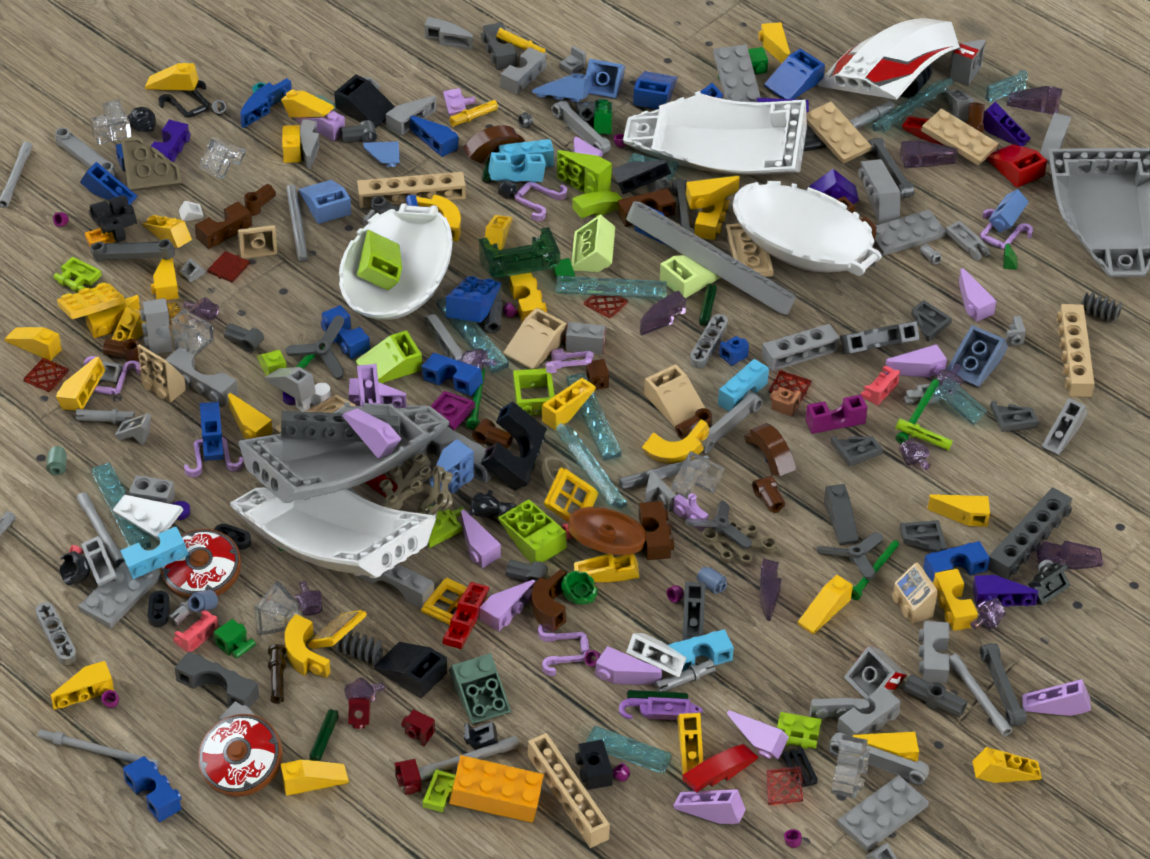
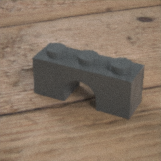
M503 22L484 25L483 33H481V40L485 43L486 51L490 53L491 63L495 64L497 70L505 69L509 65L517 66V53L513 44H507L506 41L496 38L500 27L506 30Z

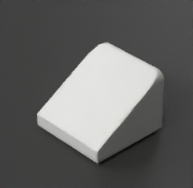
M184 201L179 209L181 219L184 221L204 217L201 206L197 203Z

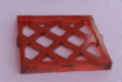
M601 286L583 305L611 319L628 303V300ZM599 292H602L603 294L601 296H596ZM603 298L604 302H598L597 299ZM606 298H613V301L606 300ZM605 304V308H599V305ZM607 304H614V307L608 308ZM609 310H615L612 314H609Z
M42 358L23 378V381L36 388L50 392L69 372V368ZM53 368L54 372L47 373V369ZM44 370V374H37V371ZM55 375V379H48V376ZM45 377L46 380L39 381V378Z
M780 370L777 377L773 380L768 393L772 394L773 390L778 391L779 388L773 389L777 384L785 389L790 388L793 392H802L801 402L804 395L807 394L812 380ZM783 376L784 379L778 381L779 377ZM795 380L796 384L791 385L789 381ZM786 382L788 386L782 387L780 383ZM807 384L805 389L801 385ZM798 386L800 390L794 391L793 387Z
M801 766L767 770L768 805L803 802ZM796 771L793 774V776L789 775L787 772ZM773 773H781L777 778L772 775ZM798 774H799V781H797V780L795 779V777H796ZM784 775L789 778L786 783L780 780ZM770 777H771L772 779H774V781H773L771 784H770ZM791 781L797 784L793 789L787 786ZM777 782L782 785L778 791L773 788ZM784 788L790 791L786 796L780 793ZM798 788L800 789V794L795 792ZM771 790H772L773 792H775V794H774L772 797H771ZM792 794L797 796V798L788 799ZM777 795L783 798L782 800H773Z

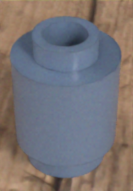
M703 567L697 574V580L700 583H705V588L714 594L723 592L727 587V578L711 567Z
M212 590L193 593L188 600L189 608L197 613L203 610H212L218 603L217 595Z

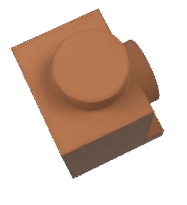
M779 387L778 391L773 390L770 396V401H772L771 410L792 417L800 405L801 392H793Z

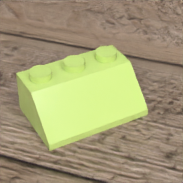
M601 214L574 233L571 261L574 271L600 272L612 264L615 226Z

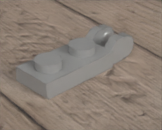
M961 221L945 228L946 234L965 251L969 252L974 260H980L982 258L981 254L985 257L990 255V249Z
M861 698L812 699L809 713L810 717L839 718L854 707L860 713L868 714L867 710L870 703L866 699Z

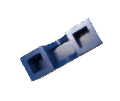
M341 305L322 313L321 327L325 332L335 316L339 315L344 318V324L333 341L340 346L343 354H347L350 359H353L370 350V338L361 327L350 330V315Z
M433 353L421 366L425 381L440 385L444 380L453 378L455 391L469 396L483 383L481 368L437 353Z
M977 541L925 555L923 569L931 582L934 581L935 573L953 570L955 566L964 568L969 576L988 571L990 558L981 542Z
M143 756L123 768L125 782L136 795L144 790H153L152 793L146 795L147 807L158 822L181 810L180 800L182 798L177 789L173 790L167 777L165 775L161 776L153 761L150 762Z

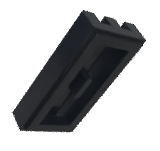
M799 747L797 751L791 749L789 753L787 751L782 752V758L797 789L817 784L818 778L802 747ZM798 756L800 757V759H801V761H802V763H803V765H804V767H805V769H806V771H807V773H808V775H809V777H810V780H809V778H808V776H807V774H806V772H805V770H804V768H803V766H802V764H801V762H800ZM790 758H793L804 782H801Z

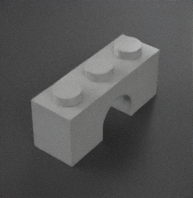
M529 47L520 55V68L509 65L500 74V87L515 94L520 93L546 69V54Z
M165 298L143 302V310H140L142 321H145V323H142L143 334H147V336L143 337L145 348L149 347V350L155 354L173 351Z
M924 621L923 629H919L918 640L922 641V645H919L918 654L919 657H922V661H919V673H922V680L927 682L947 683L949 654H941L936 651H947L949 623Z
M882 686L868 696L870 703L868 711L870 714L860 713L853 707L838 718L837 731L847 735L850 739H852V735L872 734L875 731H879L888 721L898 717L901 701Z

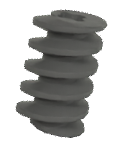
M1087 292L1081 305H1084V311L1087 310L1089 315L1093 313L1096 318L1100 316L1102 320L1107 318L1109 323L1114 320L1115 323L1120 315L1122 303L1120 302L1115 306L1114 299L1111 303H1108V297L1102 301L1101 294L1095 298V292H1092L1090 296Z
M352 630L339 640L337 645L338 653L343 652L344 655H350L352 658L358 657L360 661L365 660L366 663H373L374 666L381 660L383 654L382 640H378L374 644V637L367 641V635L364 634L359 639L360 633L356 632L352 636Z

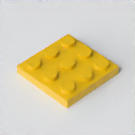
M100 283L95 288H84L76 294H64L61 298L57 299V303L73 320L124 304L125 300L124 296L112 285Z

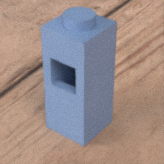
M1016 189L1004 197L989 218V221L1001 233L1012 227L1029 201Z

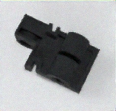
M125 195L109 199V204L105 200L90 205V217L101 227L103 234L105 232H112L116 242L126 240L125 227L131 226L134 223L137 224L133 206L129 205Z

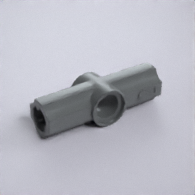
M501 286L488 316L485 318V330L489 333H496L501 330Z
M914 675L908 677L903 690L924 700L930 709L941 708L958 717L962 716L968 703L967 700L946 691L943 684L939 682L929 683Z

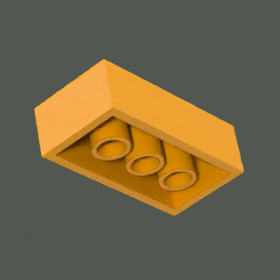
M460 755L449 804L533 823L544 774Z

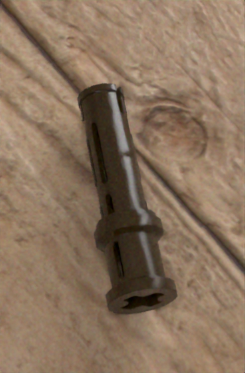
M274 644L268 648V654L270 655L268 668L271 671V702L280 704L284 702L283 673L286 668V661L284 660L286 648L283 645Z

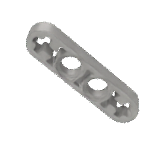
M433 313L425 316L427 329L445 355L465 363L463 352L437 315Z
M716 314L709 321L690 354V364L693 367L702 368L707 364L727 329L728 319L725 315ZM715 333L717 336L710 337L708 334ZM708 345L710 348L703 349L701 346Z
M40 603L35 609L37 620L59 663L66 666L73 664L77 659L76 650L56 610L50 603ZM44 611H46L49 614L48 618H46ZM50 624L58 625L55 629L47 628ZM58 638L65 639V641L60 644L54 642ZM65 649H66L67 654L69 655V656H67V657H66V655H64V653H63V651H64Z

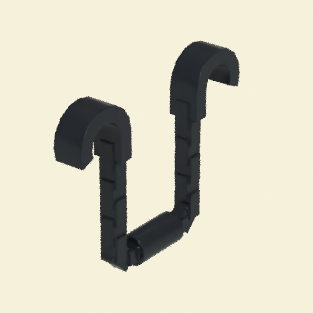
M198 80L195 89L191 90L192 94L204 105L192 109L190 112H187L170 94H163L159 97V106L163 108L164 102L168 101L185 117L201 114L210 108V103L196 88L205 90L206 84L204 81Z

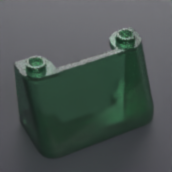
M550 227L540 228L541 234L537 238L532 237V245L498 250L497 243L490 244L488 238L479 239V261L481 267L494 278L555 268L560 263L561 254Z

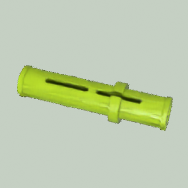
M902 418L898 419L895 426L896 430L905 432L912 438H919L946 451H949L953 440L920 427V424H912Z

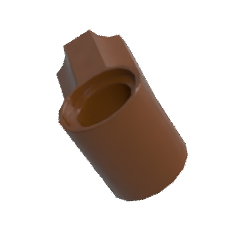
M973 102L969 105L968 121H966V124L983 133L985 104Z
M266 184L256 192L246 193L244 196L245 208L251 212V216L258 215L261 212V207L276 196V191L271 185Z
M106 339L103 353L105 355L125 358L127 362H139V341L136 339H127L126 341Z
M706 408L698 409L695 412V416L676 425L675 431L681 440L686 438L701 419L711 428V411Z
M483 419L472 433L474 440L480 444L487 442L496 444L498 442L506 449H509L513 440V436L510 433L497 428L489 419Z
M772 475L752 482V488L756 497L762 498L769 511L777 513L785 507V501L778 492L776 481Z

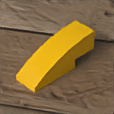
M605 554L574 563V570L588 573L594 579V582H617L640 578L638 561L634 554L615 558L613 554Z

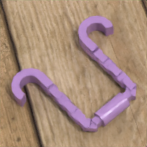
M532 181L527 182L516 192L515 201L540 213H532V220L543 221L546 218V209L521 197L532 187L553 199L563 200L567 197V187L561 184L560 192H556Z
M986 209L983 212L982 218L986 219V217L991 216L995 210ZM990 222L980 234V238L990 245L1004 249L1005 244H1011L1021 231L1028 232L1027 237L1030 239L1033 227L1026 223L1018 225L1005 243H1002L995 238L986 236L993 228Z
M563 348L552 350L551 359L553 361L545 364L546 372L557 373V369L562 367L587 365L592 362L594 353L590 351L565 353ZM585 357L583 360L561 361L568 358Z
M97 356L87 357L84 360V366ZM137 361L126 362L122 368L116 388L96 386L93 392L108 395L120 393L128 370L134 368L136 369V374L140 375V364Z
M222 437L227 469L232 472L240 471L244 467L243 457L239 458L238 463H231L227 439ZM197 439L193 443L197 468L190 469L188 465L184 464L185 474L189 477H197L202 473L199 446L203 445V439Z
M539 625L538 637L542 641L550 642L580 638L581 652L583 654L545 658L542 662V670L546 675H556V669L548 667V665L584 661V656L589 651L586 634L583 632L544 633V631L549 630Z

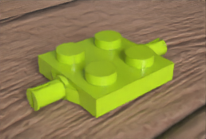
M462 506L453 511L447 509L446 511L439 510L437 512V517L427 543L429 548L463 531L462 525L457 521V517L461 516V511L464 510Z

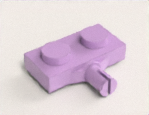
M460 88L443 91L449 117L461 113L462 110L466 109V105L476 104L475 96L464 98Z
M694 493L689 494L688 499L680 494L674 498L673 512L685 520L687 518L708 519L709 515L697 505V496ZM693 526V527L698 528V529L701 530L702 532H703L704 529L707 528V527H701V526Z

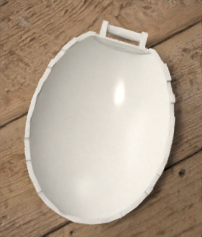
M767 181L765 185H758V182L748 184L735 194L733 211L745 233L766 252L789 265L814 272L849 271L857 276H861L865 273V269L882 258L881 253L872 248L874 238L866 221L862 222L857 212H853V214L849 212L847 205L820 191L809 187L807 190L799 189L797 184L792 183V186L781 185V181Z
M402 203L399 211L390 209L381 215L376 213L367 220L368 224L363 229L360 228L357 231V237L354 241H350L339 269V286L342 296L348 306L354 311L376 320L398 319L417 310L436 292L450 262L452 234L446 217L444 218L438 212V207L433 205L431 207L408 206ZM368 229L400 244L402 271L399 283L390 290L381 288L357 276Z

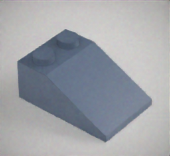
M971 325L945 373L979 388L1000 363L1008 349L1005 339Z

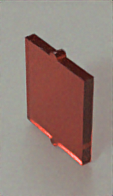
M225 251L207 269V272L217 276L218 279L222 278L233 283L250 265V261Z

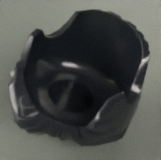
M137 107L128 115L127 119L130 128L133 127L138 132L155 130L156 117L151 109Z
M71 551L60 557L61 560L65 559L60 566V574L66 585L86 580L90 572V566L83 555L76 551Z

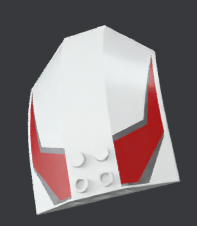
M920 18L893 25L847 51L817 85L819 87L897 100L914 79L934 60L953 49L960 50L953 24L948 21Z

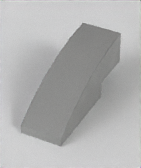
M427 18L425 38L439 40V45L473 49V35L470 32L444 20Z
M1058 113L1053 115L1040 152L1047 159V163H1050L1048 149H1062L1070 127V116Z
M303 119L300 130L301 152L307 169H311L320 147L319 133H317V121Z
M100 536L81 544L98 586L117 578Z

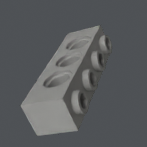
M829 323L763 343L762 358L772 372L837 352L840 338Z

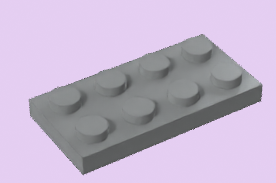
M747 44L714 49L713 55L725 99L740 102H757V98L761 97Z
M928 209L876 225L874 245L882 256L946 237L947 231Z
M124 561L115 569L117 578L98 586L78 606L79 611L111 629L162 578L159 570H153L133 579Z
M898 775L837 820V825L864 850L869 851L927 808L929 801Z

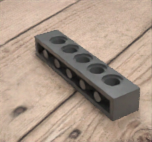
M282 411L281 438L364 442L344 419L343 413ZM372 415L389 424L399 435L398 416Z
M1052 487L989 555L988 570L1005 579L1015 575L1020 565L1028 561L1030 554L1039 549L1041 542L1049 538L1054 528L1057 529L1062 519L1070 515L1072 511V498Z

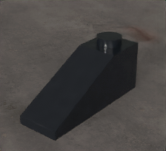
M666 160L628 162L612 169L622 194L672 174Z

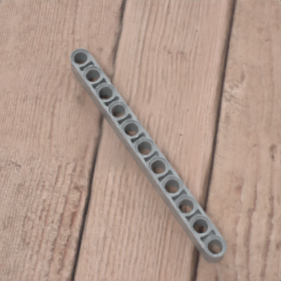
M637 201L633 202L627 215L629 222L777 312L789 314L796 299L793 293L647 205Z

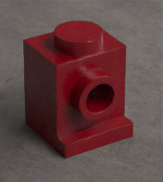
M350 697L348 699V724H353L352 728L365 729V725L370 724L371 698ZM356 711H361L363 716L357 718L355 716Z
M413 709L408 716L404 717L401 727L405 728V734L410 738L420 740L421 745L425 746L435 733V719Z
M416 759L394 763L398 786H403L405 795L420 792L421 777Z

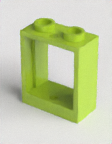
M546 368L513 370L515 403L530 415H542V404L555 396L552 373L546 372ZM521 388H548L549 398H521Z

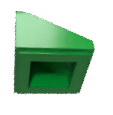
M1006 243L1003 267L1004 269L1016 270L1017 256L1010 244Z
M569 258L552 263V272L558 283L576 279Z

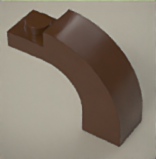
M498 125L486 128L475 134L464 145L463 149L469 159L482 164L491 152L499 149V145L521 143L525 140L515 132L513 127Z
M765 423L750 429V433L744 435L747 443L756 444L763 451L771 475L782 476L796 470L791 451L782 435L774 426Z
M561 569L548 580L543 577L539 578L532 589L534 617L542 627L553 633L567 622L565 606L554 601L563 592L561 583L564 576L567 575V572Z

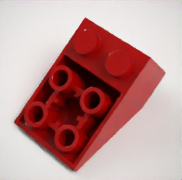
M1012 144L991 153L986 158L1016 188L1045 176L1047 159L1034 149Z

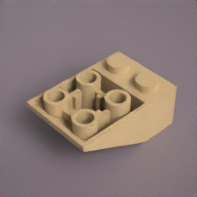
M536 308L525 318L503 352V355L529 369H536L551 354L552 350L557 349L566 340L567 323Z
M140 344L138 345L142 386L146 390L157 394L159 398L171 403L186 391L184 376L168 361Z
M676 364L645 378L644 395L674 427L695 416V412L698 409L705 408L689 378Z

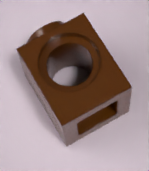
M593 360L587 364L585 372L587 381L596 386V390L609 388V372L605 360Z

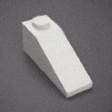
M633 633L626 653L677 677H680L687 658L662 641L645 633Z

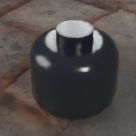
M505 179L498 188V194L505 199H509L511 196L514 197L517 192V186L510 180Z

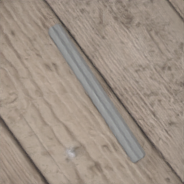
M288 185L286 188L297 257L300 262L307 261V250L295 185Z

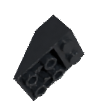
M357 74L334 92L337 109L362 122L370 120L374 123L375 128L386 120V113L395 108L369 80Z
M398 642L373 669L422 699L447 674V657L431 647Z

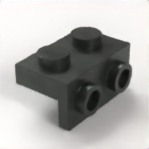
M1054 563L1048 567V571L1035 575L1033 577L1034 580L1028 583L1029 587L1038 590L1036 601L1038 605H1043L1071 586L1064 573V570L1069 568L1067 564L1059 565V563Z

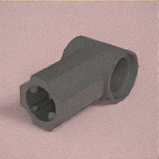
M576 102V114L582 117L584 121H590L594 117V102Z
M365 120L357 126L341 127L343 143L359 140L365 143H372L377 139L374 123L370 120Z
M229 323L224 332V338L240 344L245 351L250 353L264 340L263 333L256 328L247 330Z
M509 560L505 576L525 582L534 580L536 583L539 578L546 577L548 567L538 561L527 564Z

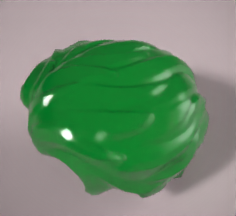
M572 571L564 576L561 583L564 597L576 605L592 603L596 598L598 589L594 586V579L586 572Z

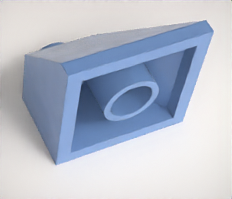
M589 59L586 75H590L588 93L617 99L623 82L625 66L623 64Z
M399 141L363 143V148L381 164H385L386 167H396V164L400 163Z

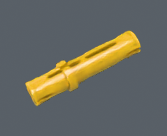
M501 27L497 32L496 38L512 43L518 48L526 51L530 47L545 53V48L532 43L533 41L531 40L527 41Z
M492 100L469 110L464 109L461 113L450 116L449 122L452 127L462 123H469L477 117L498 110V104L496 100Z

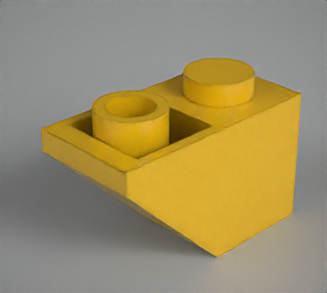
M125 308L112 336V340H137L143 335L142 323H145V321H142L139 309Z

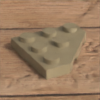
M139 136L121 139L127 184L131 191L182 185L179 165L170 161L164 154L145 143Z

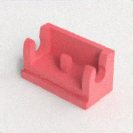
M884 366L882 370L888 372L889 375L881 372L870 386L866 385L864 387L865 391L861 393L862 397L878 406L898 385L899 370Z
M206 610L201 611L202 616L196 623L183 633L179 631L174 633L176 637L173 638V642L187 653L188 651H194L218 629V619L215 615L213 616Z

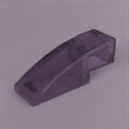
M679 290L659 300L644 314L640 320L641 336L673 324L675 316L685 313L686 299Z
M1066 540L1062 545L1043 541L1036 551L1038 564L1044 560H1051L1053 564H1067L1069 567L1067 569H1085L1103 565L1100 548Z
M763 559L760 573L759 597L766 620L771 621L781 591L782 579L777 578L779 562Z

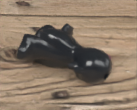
M489 490L487 494L478 492L471 502L468 514L480 517L501 516L517 505L500 502L493 496L492 490Z

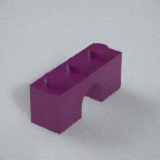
M862 395L843 398L842 405L835 410H829L826 402L807 405L805 421L811 434L866 424L868 407Z

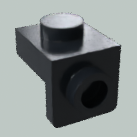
M493 722L474 729L469 723L464 724V740L474 750L498 743L496 725Z

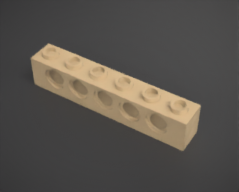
M463 172L357 180L360 208L371 207V200L375 196H382L394 205L407 204L406 197L409 195L432 199L434 194L448 200L466 199V185Z
M1061 304L1060 311H1057L1056 320L1060 323L1058 335L1061 336L1060 349H1063L1062 362H1065L1063 374L1067 376L1065 378V388L1068 389L1069 396L1092 397L1094 376L1084 305Z
M545 733L529 740V759L537 771L544 774V781L588 846L592 848L609 840V822L548 734Z

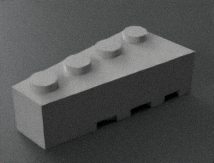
M881 159L861 161L858 175L863 182L878 225L899 219L901 192Z

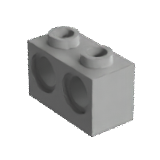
M136 475L129 491V496L172 504L175 497L174 481Z

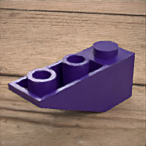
M996 102L984 112V129L988 133L1022 147L1031 139Z
M976 575L974 577L972 589L976 607L1036 605L1038 590L996 575Z

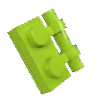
M72 257L61 266L62 274L55 273L53 279L58 281L60 285H66L72 291L79 292V290L86 288L83 284L91 286L102 276L101 270Z
M780 712L777 728L783 730L789 737L785 746L791 744L801 746L803 749H816L821 719Z

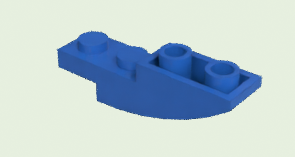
M286 78L275 85L269 82L258 89L246 101L240 112L241 127L245 128L269 114L270 107L280 102L286 96V93L292 90L291 81Z
M219 401L200 403L204 461L224 459Z

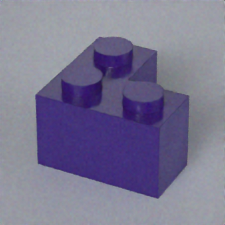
M835 169L830 170L809 186V188L820 191L835 199L845 196L852 204L859 201L856 186Z

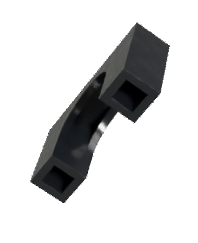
M512 401L500 410L496 423L515 438L520 448V457L513 455L497 442L485 450L481 465L516 491L521 487L527 486L531 480L530 475L535 468L534 463L540 454L539 449L545 440L544 435L547 428Z

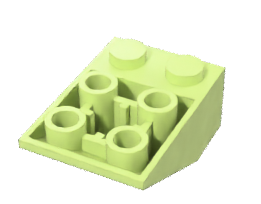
M685 255L673 256L660 264V280L683 299L721 278Z

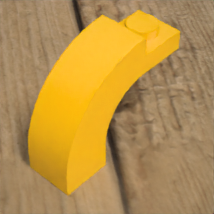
M434 194L432 199L416 197L420 207H431L432 205L438 207V212L444 218L446 217L450 225L452 241L458 242L461 235V215L457 206L450 200Z
M701 419L686 438L677 442L666 441L653 432L642 446V449L647 456L664 464H674L693 459L704 450L701 440L704 441L708 437L710 429L708 424Z
M295 614L285 630L286 657L290 665L303 676L308 671H311L315 675L327 678L331 673L330 660L310 651L305 646L314 635L313 622Z

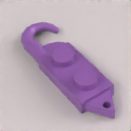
M628 698L619 705V713L626 719L633 718L632 715L625 712V708L628 706L640 707L641 714L647 717V719L677 720L679 714L703 713V709L691 703L690 699Z

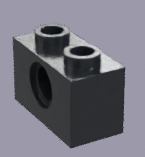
M597 740L578 744V753H575V760L577 766H581L580 778L582 782L586 783L587 790L612 786L613 771L604 741Z

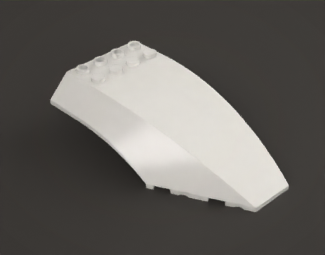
M698 91L695 92V96L687 99L682 97L676 101L660 105L659 109L648 112L647 110L639 115L628 117L623 142L661 160L701 171L731 175L800 173L807 130L806 100L740 102L704 95Z
M261 487L255 488L230 502V506L254 530L289 554L320 567L353 573L355 576L366 575L370 578L380 577L383 572L393 569L396 564L407 560V557L418 553L420 549L427 546L436 520L435 515L399 511L380 506L352 493L348 489L311 497L308 500L300 499L291 503H283L268 488Z

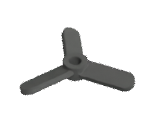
M339 315L335 316L322 339L316 343L288 346L286 348L287 355L318 354L322 357L334 377H343L344 369L331 351V345L344 324V318Z
M723 500L718 503L714 520L687 518L685 524L690 526L712 527L715 531L726 535L743 549H749L752 544L751 539L729 523L728 514L730 507Z
M874 532L861 543L853 545L849 549L818 546L817 552L847 556L850 561L855 562L864 578L870 580L876 576V573L865 555L882 542L883 536L878 532Z

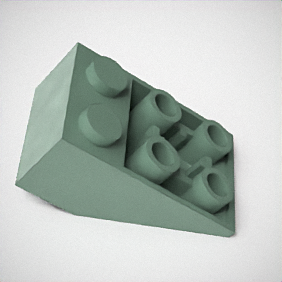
M491 653L454 664L448 670L455 691L471 724L511 712Z

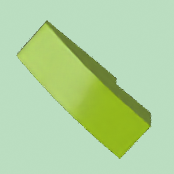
M591 192L572 198V209L581 219L590 215L597 217L600 214L605 215L617 210L618 200L623 198L617 192Z

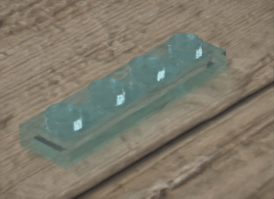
M598 726L593 727L586 742L603 740L607 754L664 774L672 759V753Z

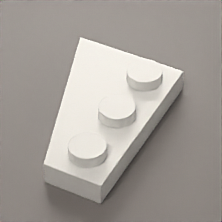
M124 495L113 508L115 514L157 540H160L158 534L168 530L183 511L181 506Z

